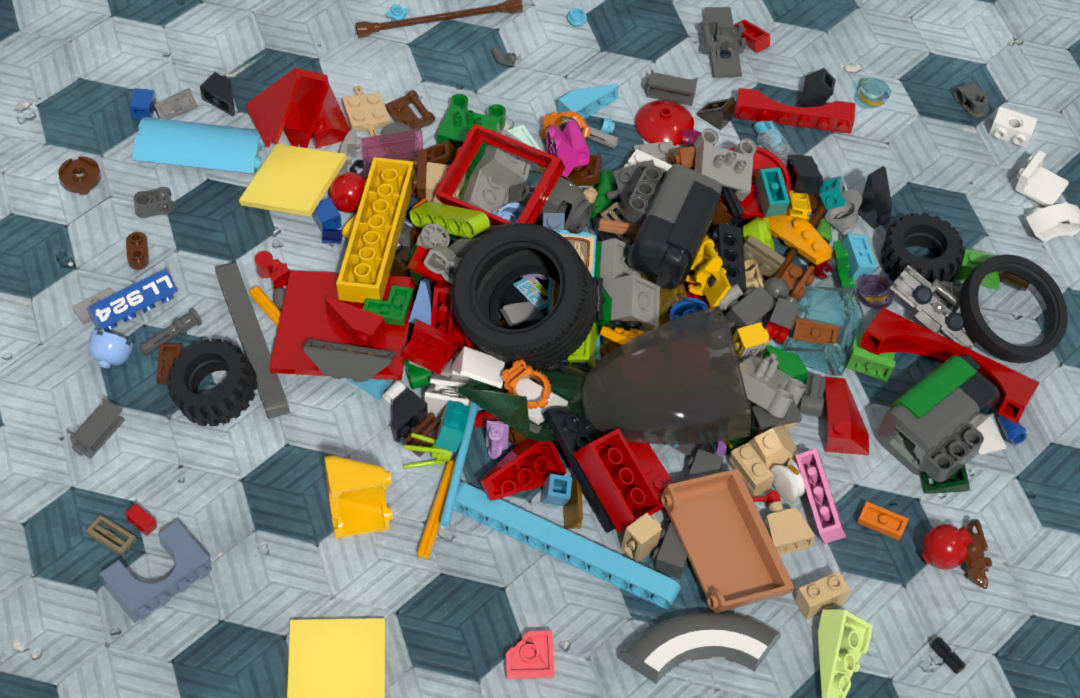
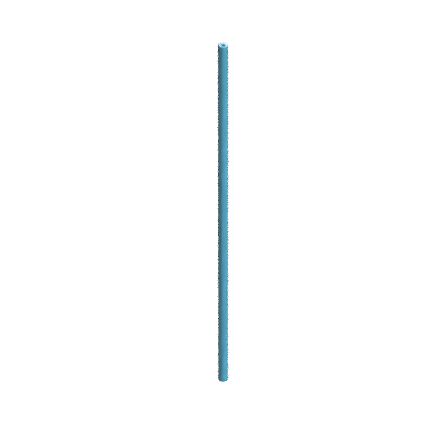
M498 310V311H499V318H501L502 312H501L500 310ZM478 380L475 382L464 435L460 442L440 525L443 527H448L450 524L484 382Z

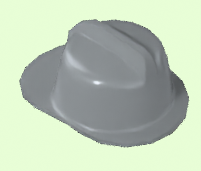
M857 190L842 192L846 204L828 210L825 215V220L842 234L858 222V209L863 198Z

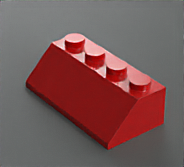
M330 85L311 136L315 149L344 141L350 131V127Z

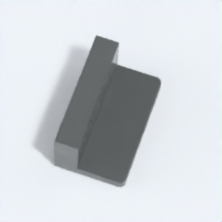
M794 399L783 418L772 415L761 406H754L751 409L750 423L753 427L759 426L760 429L801 422L802 420Z

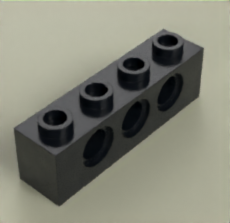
M718 222L716 228L711 230L709 239L713 240L714 249L723 261L721 267L727 271L725 275L730 286L737 283L742 292L745 293L747 287L742 228Z

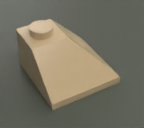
M784 425L771 428L748 442L767 465V469H771L774 465L787 466L790 459L794 460L797 467H799L795 455L800 453Z

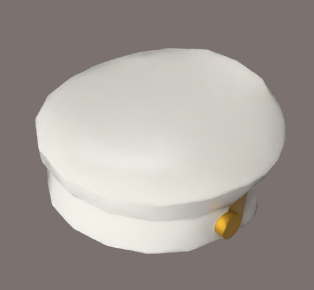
M790 459L787 466L774 465L770 469L775 476L772 482L773 486L784 500L794 502L804 494V481L794 460Z

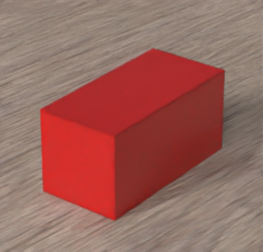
M137 504L125 512L127 520L146 537L157 528L156 520Z

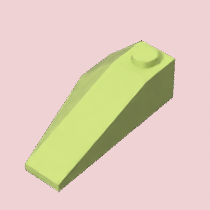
M845 609L822 610L818 629L822 698H846L851 687L850 679L853 672H858L860 657L862 654H866L869 648L873 625Z

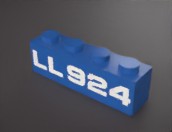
M164 269L87 307L86 310L98 331L104 329L107 332L117 327L115 322L122 319L124 322H127L136 317V312L142 310L145 313L155 308L154 303L160 300L162 303L173 299V294L178 290L167 269Z

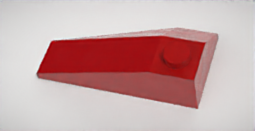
M824 377L826 379L823 393L825 452L869 455V434L846 379Z
M534 433L519 443L480 482L489 500L493 501L518 492L544 486V481L550 474L563 476L567 471L550 435Z

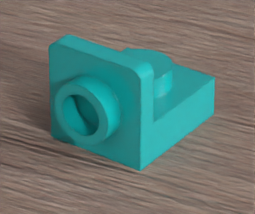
M841 176L824 180L820 188V196L827 210L846 204L842 194L844 182Z

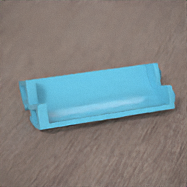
M143 117L139 123V134L135 137L132 160L253 174L261 167V157H258V154L262 147H265V144L257 129Z

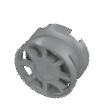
M428 224L417 237L416 246H422L428 250L439 245L447 247L450 237L442 226Z

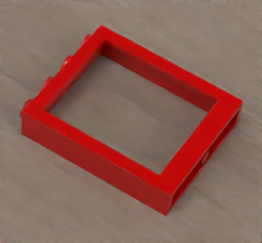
M474 124L473 128L467 132L466 140L462 147L458 148L453 163L447 167L446 175L442 182L438 183L435 195L443 204L485 213L492 225L513 223L452 197L482 143H486L546 168L545 173L517 221V224H534L565 169L562 159Z

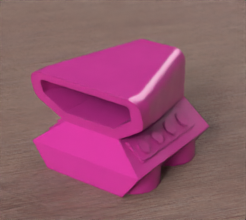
M575 120L569 121L563 132L554 124L546 129L547 153L562 159L565 166L562 176L567 178L574 167L584 166L589 163V148Z

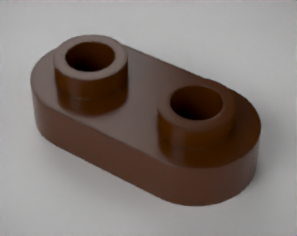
M141 232L129 234L126 238L128 265L134 270H142L149 264L147 237Z

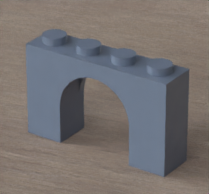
M178 521L158 533L161 546L176 563L173 572L163 581L152 584L142 583L136 580L119 560L99 573L102 585L134 623L140 619L147 618L154 609L167 604L173 596L179 592L186 591L192 583L198 579L205 578L212 570L210 558Z

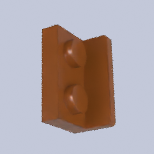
M790 263L781 277L789 286V297L797 301L803 299L806 293L805 288L807 286L810 287L816 277L813 274L814 266L811 265L808 270H805Z

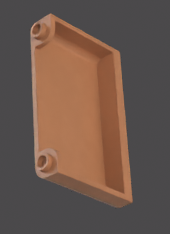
M738 469L666 486L661 495V503L670 516L704 591L710 609L715 613L787 595L792 592L795 587Z

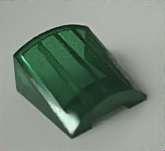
M545 369L537 371L542 372V374H545V377H548L553 393L568 401V405L563 408L570 409L569 412L577 416L582 415L585 417L587 415L583 375ZM529 378V379L535 381L536 383L540 384V383H539L538 381H536L535 379ZM471 382L458 387V392L465 399L492 414L528 439L541 442L556 440L546 420L538 425L529 420L527 397L508 394L509 391L504 388V382L501 388L479 382Z

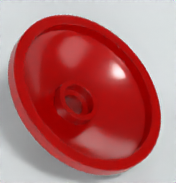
M656 100L645 104L639 109L635 118V127L640 137L650 144L672 141L673 145L677 146L682 144V130L694 129V119L689 110L683 105L670 100Z

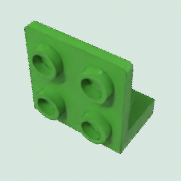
M856 333L846 368L887 382L895 367L896 361H893L895 352L876 355L859 347L864 335Z

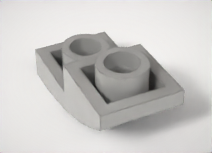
M356 129L349 131L341 145L339 153L345 154L347 160L339 172H348V164H352V157H356V149H360V137H356Z
M532 302L503 306L501 309L510 328L524 324L526 327H530L545 318L542 311H539Z

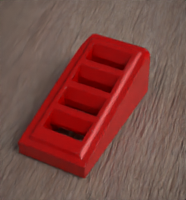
M744 19L734 25L735 29L739 23H743L745 30H743L741 39L745 38L746 45L755 53H759L770 46V34Z

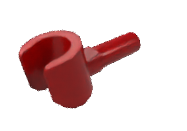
M770 491L766 495L752 497L754 502L768 501L769 505L781 501L777 491Z

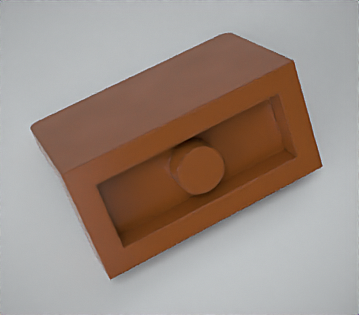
M797 318L793 339L836 348L839 331H842V326Z

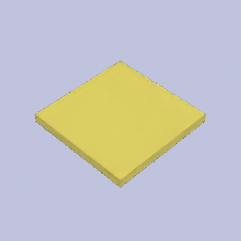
M276 144L239 199L241 206L310 217L346 162L347 157L343 153Z
M385 618L290 620L287 698H385Z

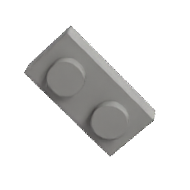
M672 141L634 145L633 153L638 149L657 159L668 162V149L674 148Z

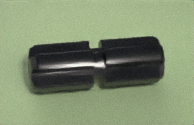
M937 637L932 641L931 648L942 659H946L944 662L954 673L958 674L964 670L966 664L955 652H951L952 649L941 637Z

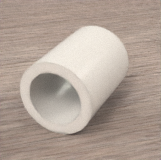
M395 381L383 394V398L388 404L393 405V401L407 389L404 384Z

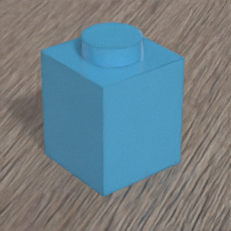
M550 474L544 481L542 503L564 507L570 500L572 477Z

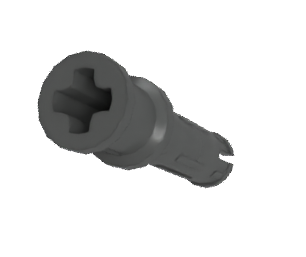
M191 308L187 314L179 319H173L170 326L138 346L141 352L148 356V354L158 349L160 344H166L178 335H186L187 331L196 325H202V321L197 312ZM167 334V337L153 344V342L157 341L158 339Z

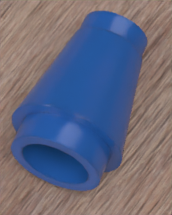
M1001 415L999 416L998 422L1006 440L1013 445L1022 443L1027 437L1026 428L1019 422L1015 423Z

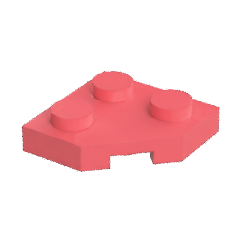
M528 631L514 648L512 647L506 652V679L554 678L552 631Z

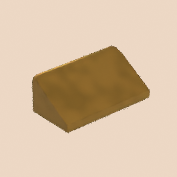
M577 478L572 481L570 500L563 507L565 529H581L582 486Z

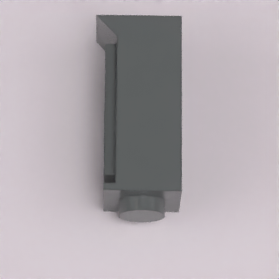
M651 70L650 77H646L644 89H647L646 97L670 100L692 106L698 77L690 80L654 73Z
M102 398V406H99L76 431L74 436H70L72 449L81 456L84 454L91 459L125 421L123 417L119 416L122 408Z

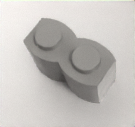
M439 245L430 249L423 263L430 271L441 274L448 283L452 284L453 276H455L454 273L462 258L457 257L448 247Z

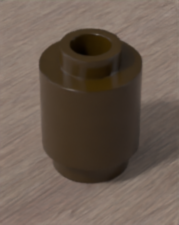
M1002 272L1000 276L1004 278L1003 283L1018 290L1023 289L1026 291L1030 284L1026 279L1010 272Z

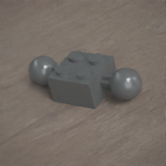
M772 277L764 283L763 287L760 285L755 290L750 288L742 296L743 299L741 301L735 300L729 305V310L722 315L723 321L721 323H713L708 333L704 336L706 345L712 350H722L729 345L737 329L759 322L763 324L775 309L778 298L784 299L785 296L789 295L787 282L782 278Z

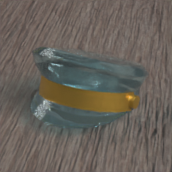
M863 77L858 82L859 89L854 95V100L862 108L868 109L882 106L890 97L891 89L888 84L877 77Z

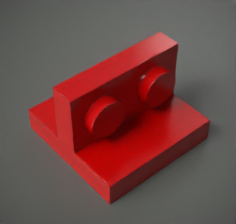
M418 320L414 324L409 343L402 350L401 357L441 375L458 352L460 344L456 343L457 338Z

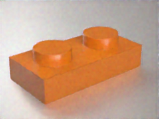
M866 501L857 523L900 541L909 519Z

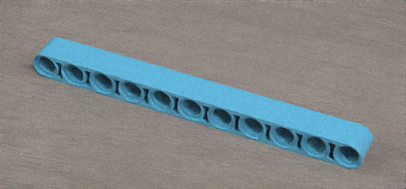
M459 483L453 510L659 607L671 608L681 589L677 581L501 499L490 501L486 492L467 483Z

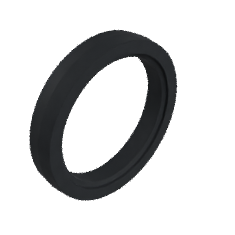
M997 255L976 266L962 285L960 309L964 323L974 340L991 355L1011 363H1029L1049 354L1064 337L1068 321L1065 299L1054 279L1036 263L1021 256ZM993 272H1010L1026 279L1037 289L1046 304L1049 315L1048 331L1040 344L1028 347L1017 346L1003 340L991 330L982 316L978 302L979 287L986 275Z

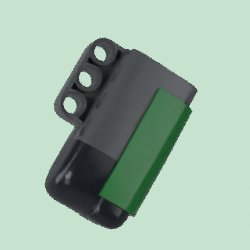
M968 355L951 356L893 402L890 410L884 415L878 430V441L913 474L919 475L921 472H926L935 481L944 482L979 452L984 437L977 427L997 407L1000 401L999 389L979 372L981 365Z

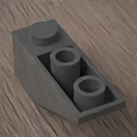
M785 296L784 299L779 297L770 322L792 331L796 325L797 318H800L804 311L796 299Z

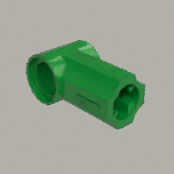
M405 359L404 364L407 369V378L412 390L433 384L430 383L431 371L409 364V360Z

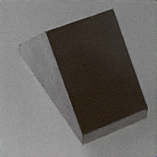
M729 98L708 102L697 112V115L721 131L733 118L735 99Z

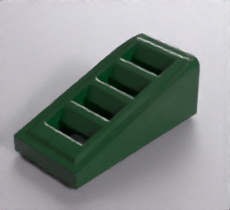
M965 465L950 477L952 482L945 480L943 484H939L938 481L933 479V486L929 484L928 478L931 477L926 472L921 473L925 494L970 491Z

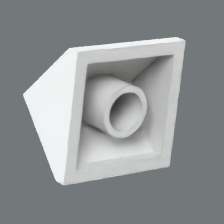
M464 346L452 364L451 369L461 375L501 388L503 385L501 376L504 371L505 362Z
M526 378L519 381L516 385V392L522 400L537 402L544 393V387ZM550 391V398L547 399L549 403L542 409L540 407H537V409L533 408V410L522 409L517 404L515 405L509 396L505 401V405L538 425L546 420L543 412L551 408H563L568 405V401Z
M432 384L425 392L428 414L433 413L436 416H443L449 400L470 406L473 391H461L452 387L438 388L435 387V384Z

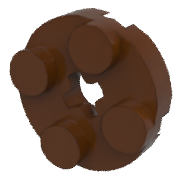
M85 156L78 157L79 159L73 161L72 158L66 160L58 170L60 185L73 193H79L80 195L88 194L100 181L101 173L95 160ZM81 173H83V175L80 176V177H77V176L75 175V174H81Z

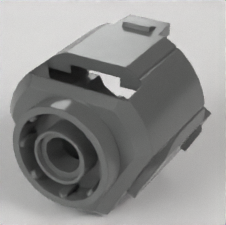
M560 177L535 224L543 225V212L565 213L564 230L578 234L582 232L590 220L594 205L589 202V198L583 193L584 191L581 188ZM526 191L521 203L523 207H526L533 194L532 192Z

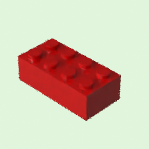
M619 428L573 453L618 533L626 530L629 525L644 514L652 515L664 508Z

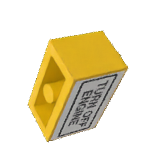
M761 322L737 329L728 345L734 361L745 360L752 355H761L769 342V334L763 328Z

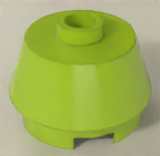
M757 217L743 226V244L752 235L774 250V241L771 236V226L768 218L760 219Z

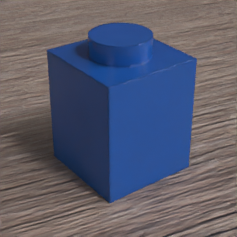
M134 89L129 105L133 120H142L143 117L153 118L155 109L152 104L156 103L154 90Z
M331 198L321 200L312 213V218L324 235L342 228L341 214Z

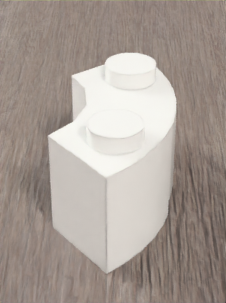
M1068 202L1045 208H1036L1026 217L1035 236L1044 242L1058 236L1067 235L1072 237L1080 231V209L1078 206Z

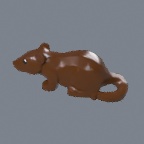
M971 519L966 525V530L971 536L973 543L967 547L968 555L964 562L966 563L968 573L965 574V578L971 579L976 585L987 589L988 579L985 572L989 571L988 567L992 566V561L990 557H984V551L988 550L981 523L978 519ZM974 526L976 527L978 533L973 532Z

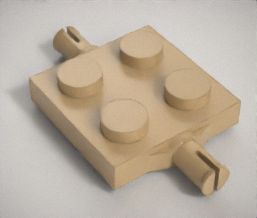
M360 85L358 87L355 86L353 90L356 96L342 97V106L350 129L368 131L370 139L374 140L375 138L376 140L379 137L376 130L386 127L391 122L380 92L363 94L362 87Z

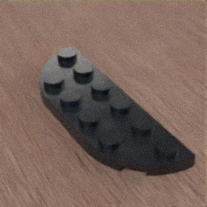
M551 408L543 412L547 423L606 533H609L615 529V526L573 454L589 443L601 438L585 417L569 412L570 409Z

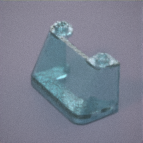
M807 287L800 299V305L805 312L804 318L842 326L837 342L819 345L796 339L795 341L793 339H786L782 343L781 349L799 355L806 367L832 376H842L847 366L855 335L860 332L863 324V309L854 288Z

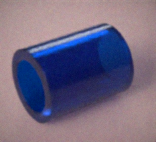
M323 229L322 243L341 244L342 230Z

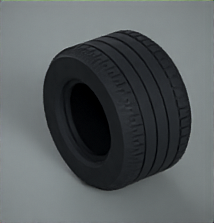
M514 223V225L501 226V228L498 227L496 230L488 232V234L478 239L477 242H474L470 249H467V252L464 253L465 255L460 259V263H458L454 273L455 276H453L451 289L452 306L461 329L482 353L505 362L504 367L510 369L515 361L522 359L526 366L530 365L535 371L536 369H545L552 367L554 364L561 363L562 360L564 361L575 353L582 343L585 342L596 318L597 290L590 271L576 249L566 238L556 231L541 225ZM541 274L552 278L560 285L557 302L543 320L524 329L512 330L503 327L499 318V301L504 290L511 282L524 275Z

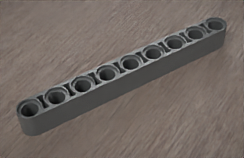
M234 261L216 266V276L243 352L256 372L257 390L267 418L271 419L288 414L290 409L278 374L270 373L271 355L237 263Z

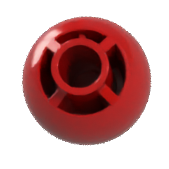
M346 172L333 180L329 189V196L339 211L344 213L358 212L366 179L359 173Z
M940 524L934 526L926 533L922 543L924 551L921 554L927 564L932 563L934 567L942 570L954 569L965 561L968 555L967 547L973 543V540L964 526L957 529L950 524Z

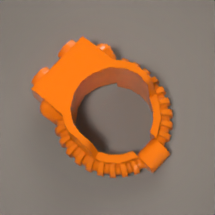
M563 111L559 114L552 112L550 115L545 114V117H543L542 122L544 126L541 130V136L543 139H546L547 128L552 124L559 128L561 122L569 118L575 119L580 128H583L582 135L584 139L590 136L591 129L587 128L586 120L580 114L578 115L577 112Z
M522 359L515 361L511 369H506L502 372L501 378L505 383L504 388L509 391L508 394L510 399H512L511 401L515 405L517 404L518 407L526 408V410L537 409V407L542 409L549 403L547 399L551 395V384H549L548 377H545V374H542V372L534 371L530 365L526 366ZM526 378L538 381L544 387L542 397L537 402L522 400L516 392V385L519 381Z

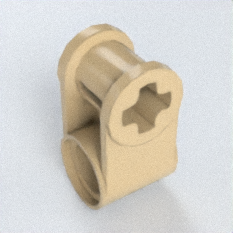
M745 260L746 292L750 288L755 290L760 285L763 287L764 280L756 260Z

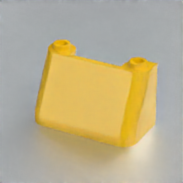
M335 455L324 457L328 502L335 539L389 530V521L393 520L391 506L387 507L385 490H388V485H392L390 471H385V468Z

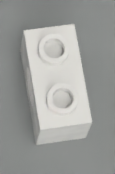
M1000 106L989 135L1027 148L1037 118Z

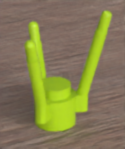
M411 433V437L432 444L436 442V439ZM403 445V449L430 452L431 458H435V460L404 464V469L443 465V461L448 462L451 458V451L432 445V448Z

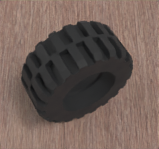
M913 213L910 217L905 215L900 220H896L888 228L881 250L880 259L885 273L890 274L889 278L894 282L905 267L909 265L930 283L935 278L939 282H952L956 277L964 254L963 240L960 235L958 236L959 232L955 227L952 228L951 224L946 220H940L941 217L936 215L932 217L928 213H923L922 215ZM912 246L924 247L932 251L938 258L922 259L910 253L907 248Z
M215 338L212 341L208 339L202 340L200 344L196 345L194 343L190 345V349L187 351L183 350L179 354L180 358L174 360L172 364L173 369H170L168 374L170 380L167 381L169 395L183 415L193 423L201 426L209 424L211 427L219 426L221 422L224 425L229 423L230 419H236L241 416L240 412L242 410L246 411L250 406L248 404L249 401H253L255 397L253 390L257 389L256 372L242 350L230 341L223 340L222 342L221 339ZM216 371H228L227 379L219 389L205 395L197 394V389L206 376Z

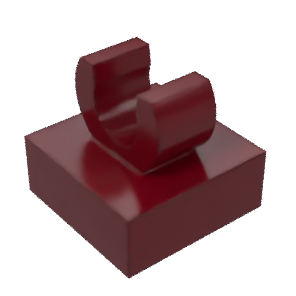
M829 260L817 265L810 262L805 270H808L811 265L814 266L813 274H816L818 279L823 280L827 278L824 271L828 273L832 271V267L828 264Z

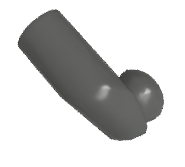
M494 46L491 49V53L497 63L507 66L515 64L517 60L516 54L510 52L504 55L499 46Z
M278 287L273 292V303L282 311L286 289Z

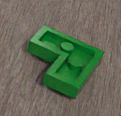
M841 240L834 241L835 267L843 298H851V289H854L855 285L853 277L848 276V272H850L847 247L843 248Z
M392 285L387 301L366 298L363 310L385 317V323L404 326L414 295L413 288Z

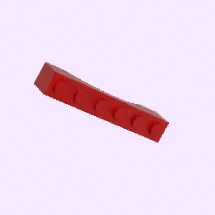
M738 88L734 118L759 122L772 120L774 124L851 134L855 121L856 103L834 101L819 107H793L776 102L758 90Z

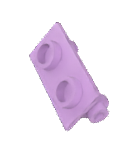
M487 420L486 446L489 447L488 455L492 459H498L502 454V450L508 451L509 425L500 421L493 422Z

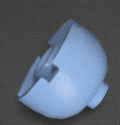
M93 330L89 338L88 349L91 357L98 361V366L110 369V366L122 365L129 359L134 347L132 342L130 345H127V339L104 331L102 335H98V330Z

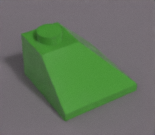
M965 246L957 280L964 282L976 266L991 257L997 256V254ZM1002 271L986 275L980 286L998 290Z

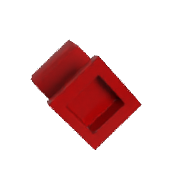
M261 251L255 255L257 274L262 279L271 277L273 291L278 287L283 288L287 285L290 273L287 264L281 263L279 259L273 260V255L270 252Z

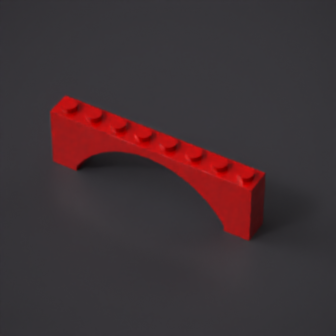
M884 307L866 329L859 346L876 355L889 352H904L932 357L943 362L951 356L968 355L981 365L979 372L999 389L1000 401L997 405L999 410L997 414L1017 424L1040 383Z

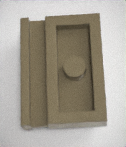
M752 235L743 244L744 261L749 259L756 260L761 274L769 279L786 259Z

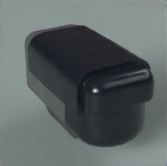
M673 164L668 171L654 165L646 166L625 210L627 220L641 226L628 255L630 267L655 278L654 284L661 288L673 290L678 285H682L694 264L720 205L721 184L715 179L680 164Z

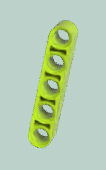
M425 202L412 209L409 213L412 223L417 227L424 228L428 224H437L442 226L449 234L473 238L490 228V221L487 215L481 211L434 202Z

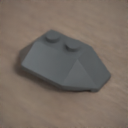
M309 339L304 345L303 350L324 375H331L335 379L350 378L355 382L368 381L387 367L396 356L394 351L318 341L315 339Z

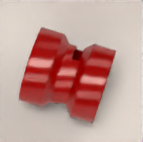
M769 320L766 327L769 341L776 339L777 344L784 346L789 330L774 325Z

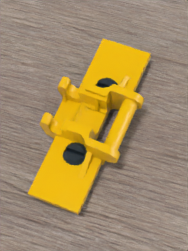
M706 235L691 268L695 272L688 274L686 281L696 283L697 286L688 285L689 291L701 296L706 295L711 309L715 310V308L720 306V301L725 299L726 293L732 288L725 275L726 269L721 267L723 261L714 249V242Z

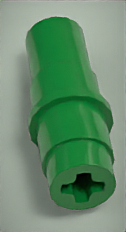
M604 170L600 174V180L596 187L597 197L593 203L594 209L590 218L592 223L594 218L601 217L600 214L616 203L615 199L608 200L607 192L614 191L617 184L614 173L611 170Z

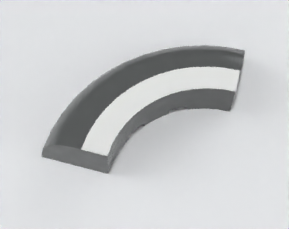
M711 611L693 612L674 616L650 626L633 638L621 650L617 658L655 684L665 674L684 661L690 659L691 661L712 659V656L726 658L728 661L741 664L755 672L779 640L781 633L766 624L737 614L715 613Z

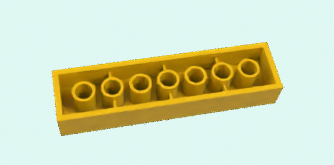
M373 157L336 283L339 300L365 303L366 298L383 299L413 190V178L415 176L413 161Z

